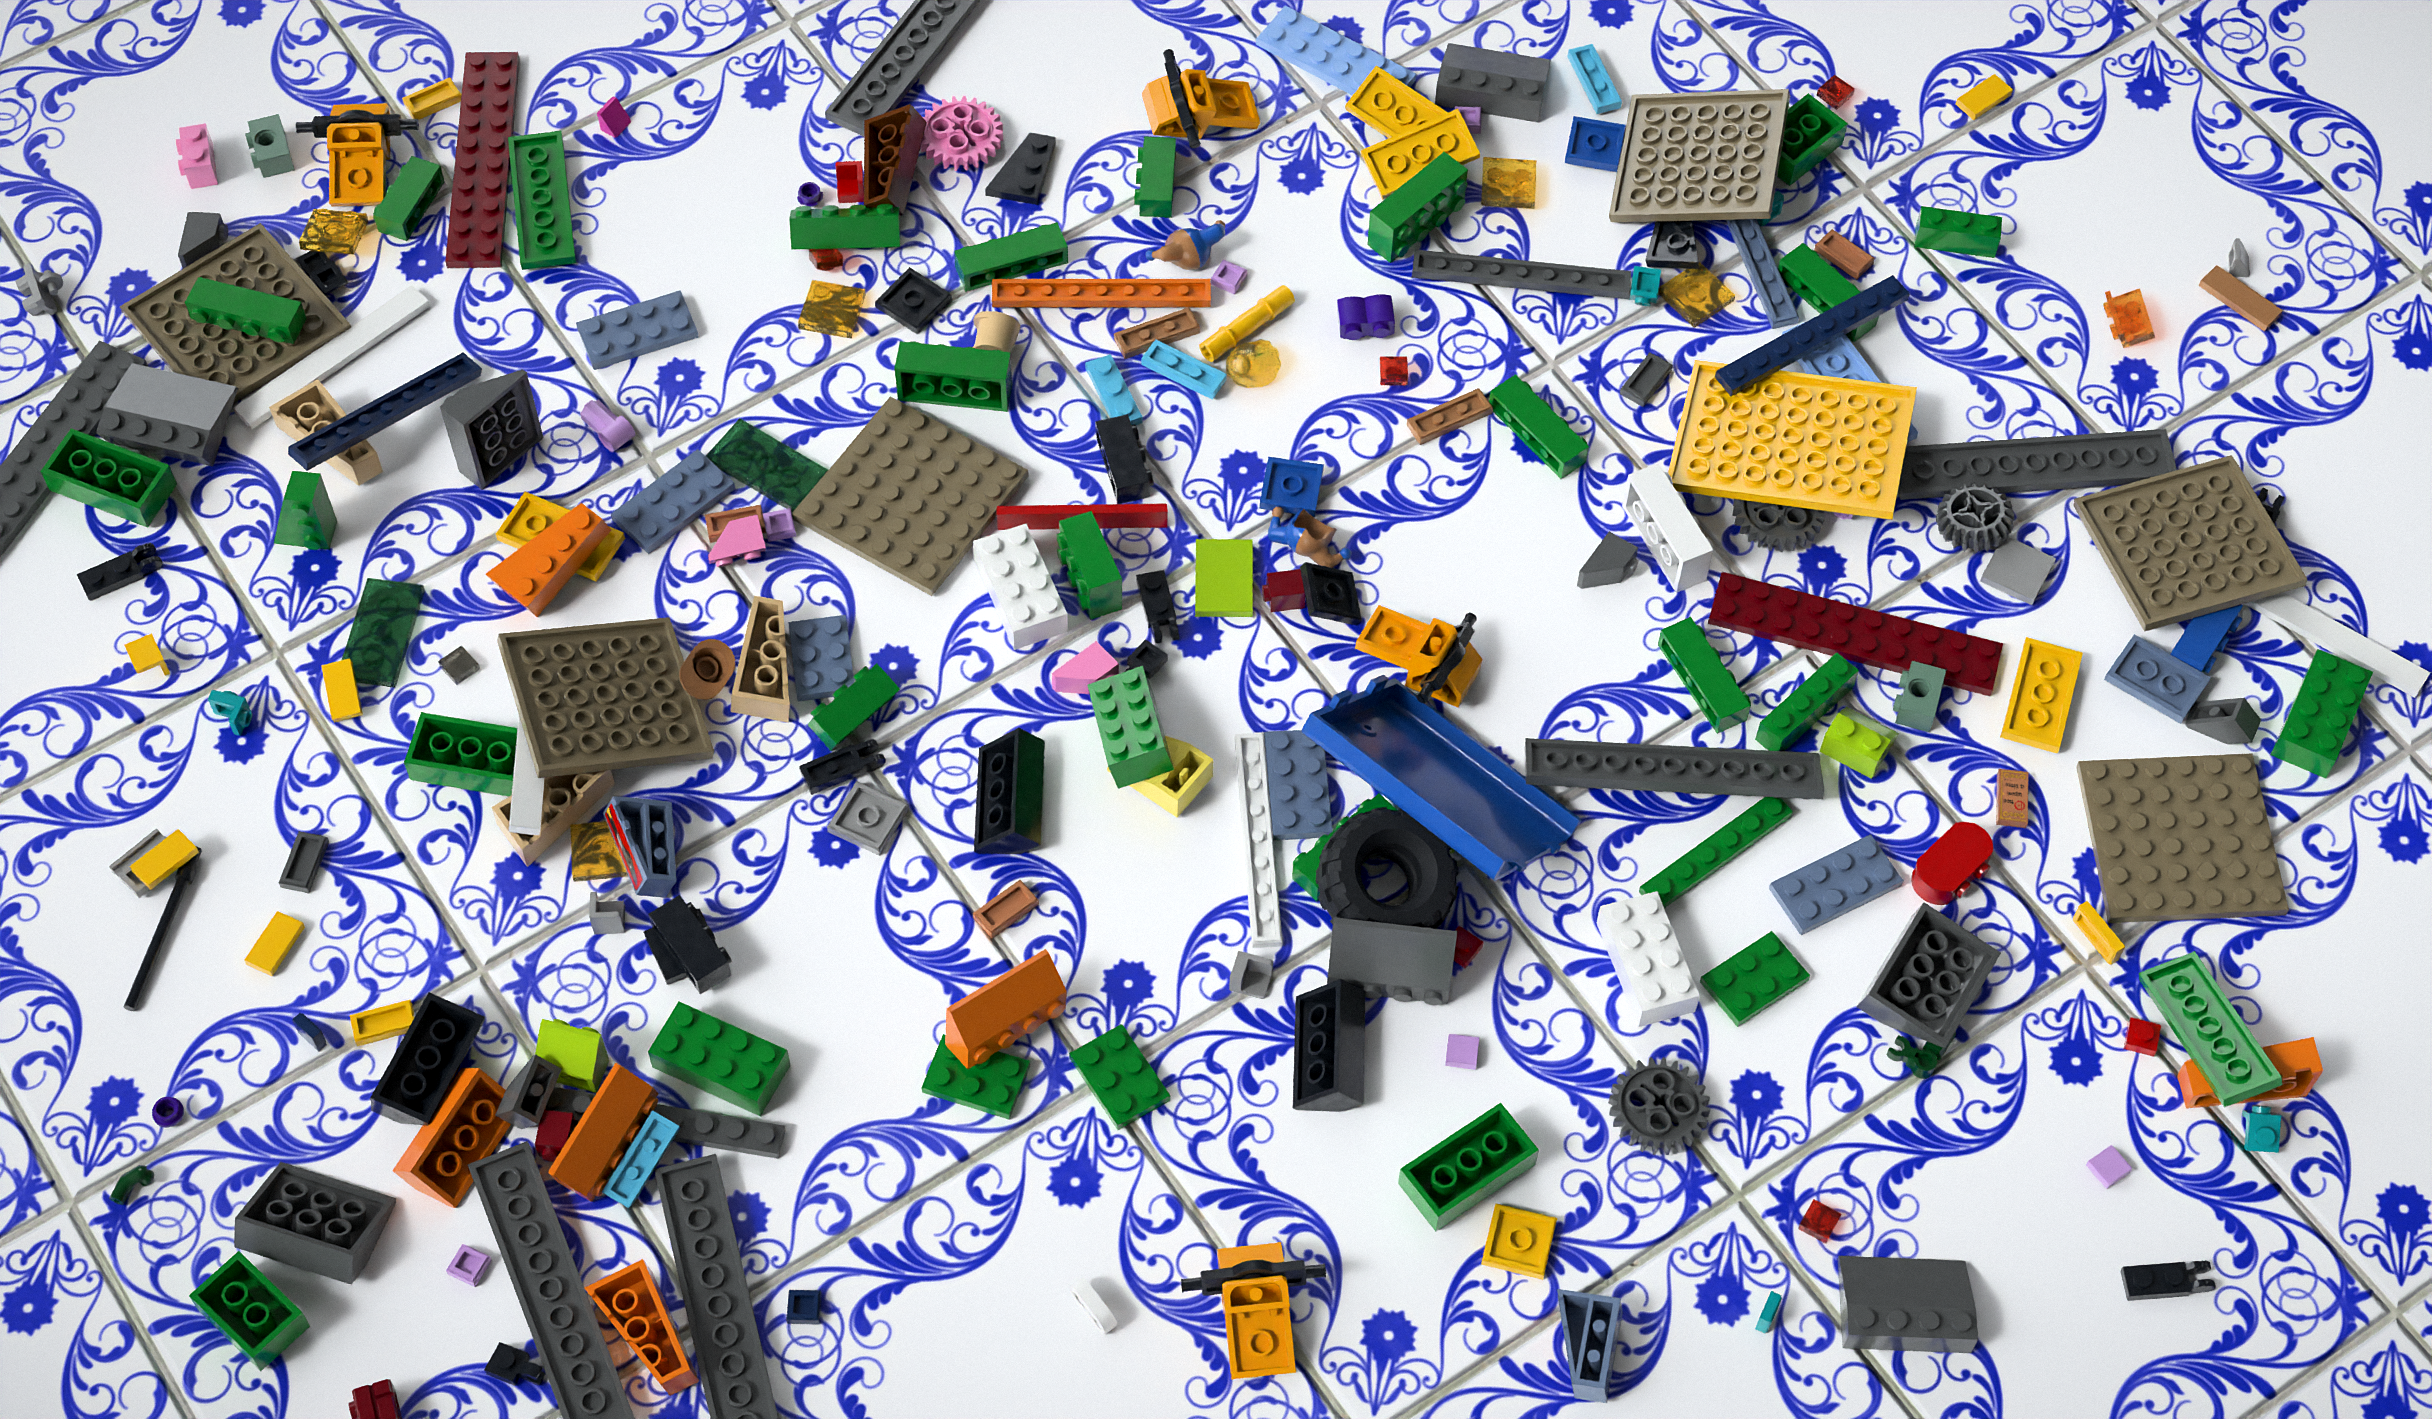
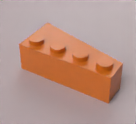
M580 503L485 575L524 608L538 617L610 533L611 528L601 517L583 503Z
M2314 1037L2261 1047L2282 1076L2283 1085L2235 1104L2307 1097L2323 1072ZM2189 1059L2184 1062L2177 1077L2186 1109L2222 1105L2193 1060Z
M643 1259L584 1288L669 1396L699 1382L653 1271Z

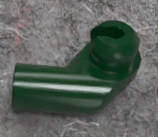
M145 1165L134 1167L121 1175L109 1199L116 1204L124 1205L133 1186L137 1183H140L142 1186L150 1185L155 1176L154 1172L148 1170Z

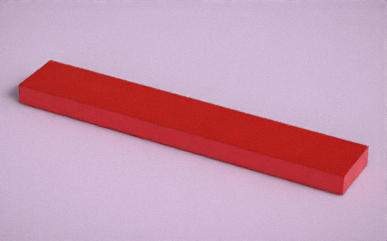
M1166 503L997 506V529L1008 530L1023 524H1027L1029 530L1059 529V521L1092 511L1099 529L1167 528L1168 510Z

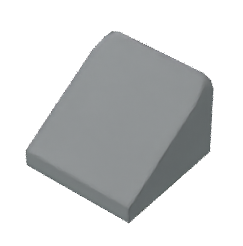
M2236 238L2228 253L2229 273L2236 277H2249V256L2241 239Z

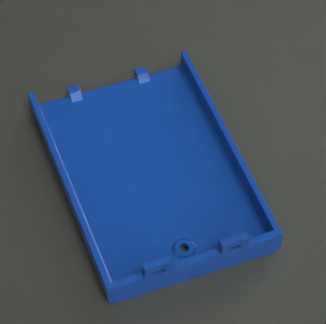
M1384 674L1371 679L1366 689L1355 695L1348 689L1335 694L1328 706L1310 713L1302 728L1304 735L1494 881L1515 870L1518 872L1524 871L1528 863L1549 852L1552 854L1559 852L1561 846L1572 837L1582 821L1581 818L1537 785L1526 784L1524 775L1430 704L1419 702L1417 694L1397 679L1389 680Z

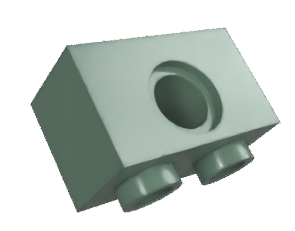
M279 114L247 121L250 132L245 133L249 149L254 148L255 152L250 153L254 169L260 168L263 178L295 171Z
M1912 661L1909 671H1902L1898 687L1904 688L1902 695H1896L1892 710L1898 712L1896 724L1930 732L1946 673L1945 669Z

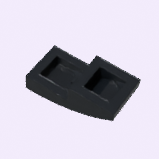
M320 246L296 258L298 266L325 296L348 284L347 279L335 262L330 261Z

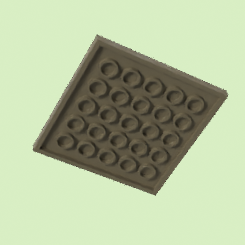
M1789 89L1632 95L1609 211L1610 222L1770 219L1790 102Z
M261 223L120 306L125 317L172 372L236 386L238 390L234 403L278 377L324 344L351 328V324ZM202 277L299 301L302 303L307 319L294 344L275 342L270 338L258 335L251 336L242 331L226 330L218 325L196 322L191 319L185 301L197 278Z
M890 396L793 511L792 517L794 521L933 596L971 549L973 541L979 539L996 518L997 506H1005L1029 477L1028 469Z
M2232 455L2074 499L2073 506L2144 632L2306 586L2307 577Z
M670 617L498 634V647L538 778L713 758L714 749L698 701L686 692L680 682L679 671L684 659Z
M2253 753L2078 761L2076 769L2108 923L2281 916L2287 914L2289 911Z

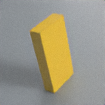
M1993 74L1957 98L1955 105L1975 120L2010 97L2013 89L1996 74Z
M449 77L405 96L402 100L412 118L420 120L461 102V93Z
M349 658L321 665L331 718L334 723L362 716L363 712L352 660Z
M177 829L129 867L152 890L198 854L199 851Z
M2088 901L2080 904L2073 917L2074 923L2108 964L2115 963L2123 953L2125 945Z
M277 911L244 959L246 965L273 976L304 930V923Z
M411 999L350 1015L357 1047L406 1034L415 1018Z

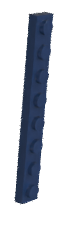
M1892 275L1718 369L1715 373V378L1728 394L1733 396L1908 300L1910 293Z
M462 352L288 446V455L308 471L481 376L482 368Z

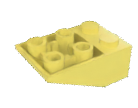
M1165 735L1174 770L1129 786L1178 818L1213 777V759L1190 743Z

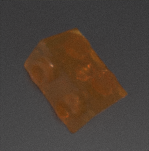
M2140 288L2116 297L2112 296L2110 290L2105 292L2107 302L2103 303L2107 318L2112 317L2114 321L2113 324L2109 325L2114 340L2120 339L2123 348L2156 337Z

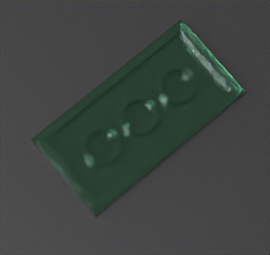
M741 418L737 420L706 455L721 471L786 509L791 508V512L799 506L828 471V469Z
M367 578L342 660L349 658L352 660L357 683L396 688L425 593L424 585Z

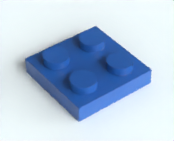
M1573 116L1564 163L1617 172L1626 125Z
M1268 456L1259 509L1272 511L1275 507H1281L1285 513L1296 514L1302 507L1311 516L1315 517L1324 464Z

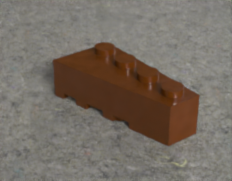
M911 104L864 120V205L866 208H875L880 204H891L893 207H899L900 216L904 215L927 123Z

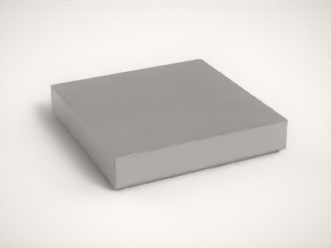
M2008 537L2006 541H2001L1998 548H1996L1981 576L1980 582L2033 605L2056 558Z
M856 781L827 826V830L837 837L880 856L909 811V806L902 801Z

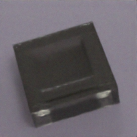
M462 645L438 661L439 667L455 685H458L480 669L479 664Z

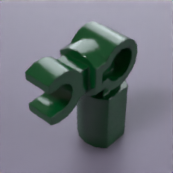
M1956 1032L1945 1048L1927 1041L1923 1046V1050L1917 1047L1914 1049L1905 1037L1898 1035L1894 1043L1900 1046L1902 1051H1896L1890 1047L1886 1055L1893 1061H1903L1906 1063L1905 1066L1910 1068L1916 1077L1927 1079L1933 1075L1937 1060L1942 1058L1956 1037Z

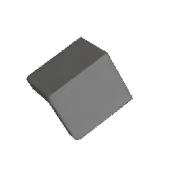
M590 892L589 919L594 935L625 933L624 901L599 902L597 892Z
M1238 951L1230 974L1229 990L1264 999L1273 974V960Z

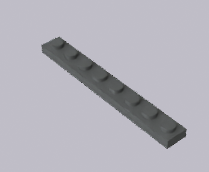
M1415 249L1412 278L1629 299L1631 271Z
M554 1087L545 1110L573 1113L578 1124L596 1094ZM657 1104L654 1109L656 1113L681 1127L673 1139L675 1142L779 1158L786 1131L785 1125ZM645 1115L640 1126L644 1125L649 1115Z

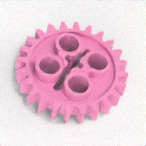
M952 96V102L948 103L945 99H942L941 106L933 103V111L925 110V117L923 118L927 123L920 150L921 152H926L927 160L934 158V165L943 162L944 169H947L951 164L954 165L955 171L958 170L959 165H963L967 171L969 164L979 168L978 161L980 160L987 164L988 156L995 157L996 150L1001 149L1003 123L1000 122L999 114L994 115L993 107L987 109L985 101L978 105L977 98L975 97L971 102H967L966 96H963L961 101H957L956 97Z

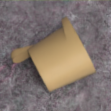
M982 311L977 313L973 319L974 325L977 328L976 341L973 348L1001 350L1011 353L1020 332L1019 322L1012 316L1001 312Z

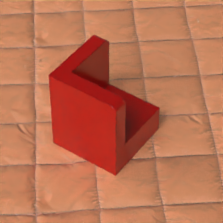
M862 161L836 162L838 203L864 202Z

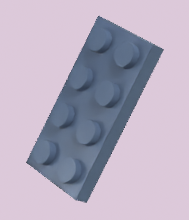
M681 290L576 322L578 333L593 371L699 338L697 328Z
M697 449L612 512L611 517L644 551L650 554L735 490V483Z
M1302 730L1264 732L1273 841L1320 838L1324 834L1329 835L1333 830L1325 750L1304 735Z
M1870 834L1771 882L1769 890L1799 934L1803 935L1901 887L1904 880Z

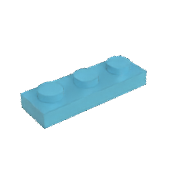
M1593 44L1569 49L1567 57L1596 114L1621 108L1622 100Z
M1156 339L1141 358V365L1212 400L1227 381L1226 373Z
M1109 354L1086 362L1085 369L1109 417L1113 418L1128 414L1131 425L1142 424L1143 417L1112 355Z
M652 1110L602 1193L631 1209L681 1127Z

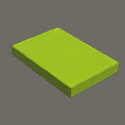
M1196 539L1195 617H1253V539Z

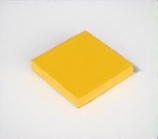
M1495 1203L1481 1265L1543 1280L1557 1218Z

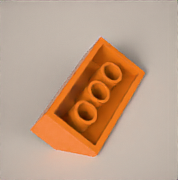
M1044 949L946 1008L945 1045L967 1069L977 1063H984L995 1052L1002 1048L1010 1047L1018 1038L1026 1033H1033L1041 1024L1051 1018L1059 1017L1066 1010L1067 990L1049 952Z
M615 1063L548 1173L559 1184L590 1202H593L596 1196L600 1197L608 1183L606 1179L612 1169L616 1170L625 1155L623 1151L629 1141L633 1142L641 1130L642 1126H640V1123L645 1115H650L657 1106L658 1099L656 1097L659 1093L654 1087Z
M461 1068L448 1087L429 1124L421 1127L392 1171L414 1189L452 1208H456L473 1183L468 1164L491 1156L511 1125L495 1116L506 1090L480 1068Z

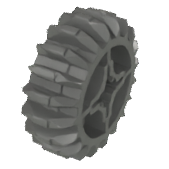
M1974 482L1972 487H1966L1962 484L1960 490L1952 488L1950 495L1944 494L1942 502H1939L1936 522L1939 534L1943 535L1945 542L1952 541L1953 548L1962 546L1964 552L1968 548H1972L1975 553H1977L1979 548H1983L1988 552L1990 545L1998 548L2000 542L2006 541L2008 534L2013 529L2014 513L2011 501H2007L2005 493L1999 494L1997 487L1989 490L1987 484L1983 487H1977Z

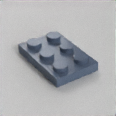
M846 615L788 622L798 702L833 697L832 694L843 684L849 687L854 683Z
M2135 634L2104 678L2105 681L2180 724L2211 679V677Z

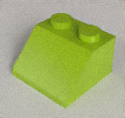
M1846 706L1837 714L1825 733L1819 752L1872 779L1899 733Z

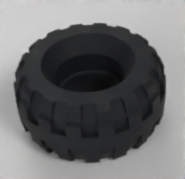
M1387 807L1374 808L1365 813L1361 812L1346 821L1336 830L1324 846L1319 857V866L1316 870V884H1318L1320 891L1318 898L1322 909L1327 910L1331 916L1330 922L1332 924L1335 917L1436 929L1450 913L1452 904L1457 897L1459 886H1456V876L1459 874L1457 860L1451 857L1449 851L1451 847L1401 808L1398 810L1387 809ZM1374 856L1384 857L1395 862L1403 870L1409 885L1408 898L1401 905L1383 904L1367 892L1361 878V866L1367 858Z

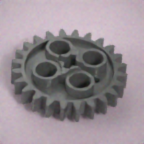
M1734 499L1732 516L1736 517L1734 524L1741 526L1740 534L1749 533L1748 542L1757 539L1758 548L1764 543L1768 544L1769 551H1772L1774 546H1778L1780 552L1784 551L1785 546H1789L1792 551H1795L1796 543L1805 547L1807 540L1814 541L1815 533H1820L1821 526L1824 523L1825 511L1739 499Z
M1652 1057L1649 1058L1648 1066H1645L1638 1060L1636 1070L1628 1065L1625 1075H1618L1616 1081L1618 1084L1612 1085L1611 1093L1613 1095H1610L1608 1104L1612 1105L1609 1110V1116L1616 1117L1613 1121V1127L1622 1126L1619 1135L1621 1138L1627 1135L1631 1136L1630 1146L1634 1145L1637 1141L1640 1142L1641 1152L1647 1146L1652 1147L1653 1155L1657 1154L1659 1148H1663L1665 1154L1669 1155L1672 1146L1678 1152H1681L1683 1142L1691 1147L1694 1142L1693 1137L1700 1138L1702 1135L1701 1128H1706L1708 1120L1705 1117H1709L1711 1108L1706 1107L1710 1097L1703 1095L1706 1086H1696L1699 1076H1687L1688 1066L1681 1071L1678 1070V1061L1676 1060L1671 1067L1667 1066L1664 1057L1660 1065H1656ZM1663 1083L1667 1086V1089H1659L1654 1084ZM1639 1100L1644 1106H1635L1631 1101ZM1675 1106H1684L1688 1111L1679 1112L1675 1109ZM1651 1123H1660L1664 1126V1129H1655L1651 1126Z

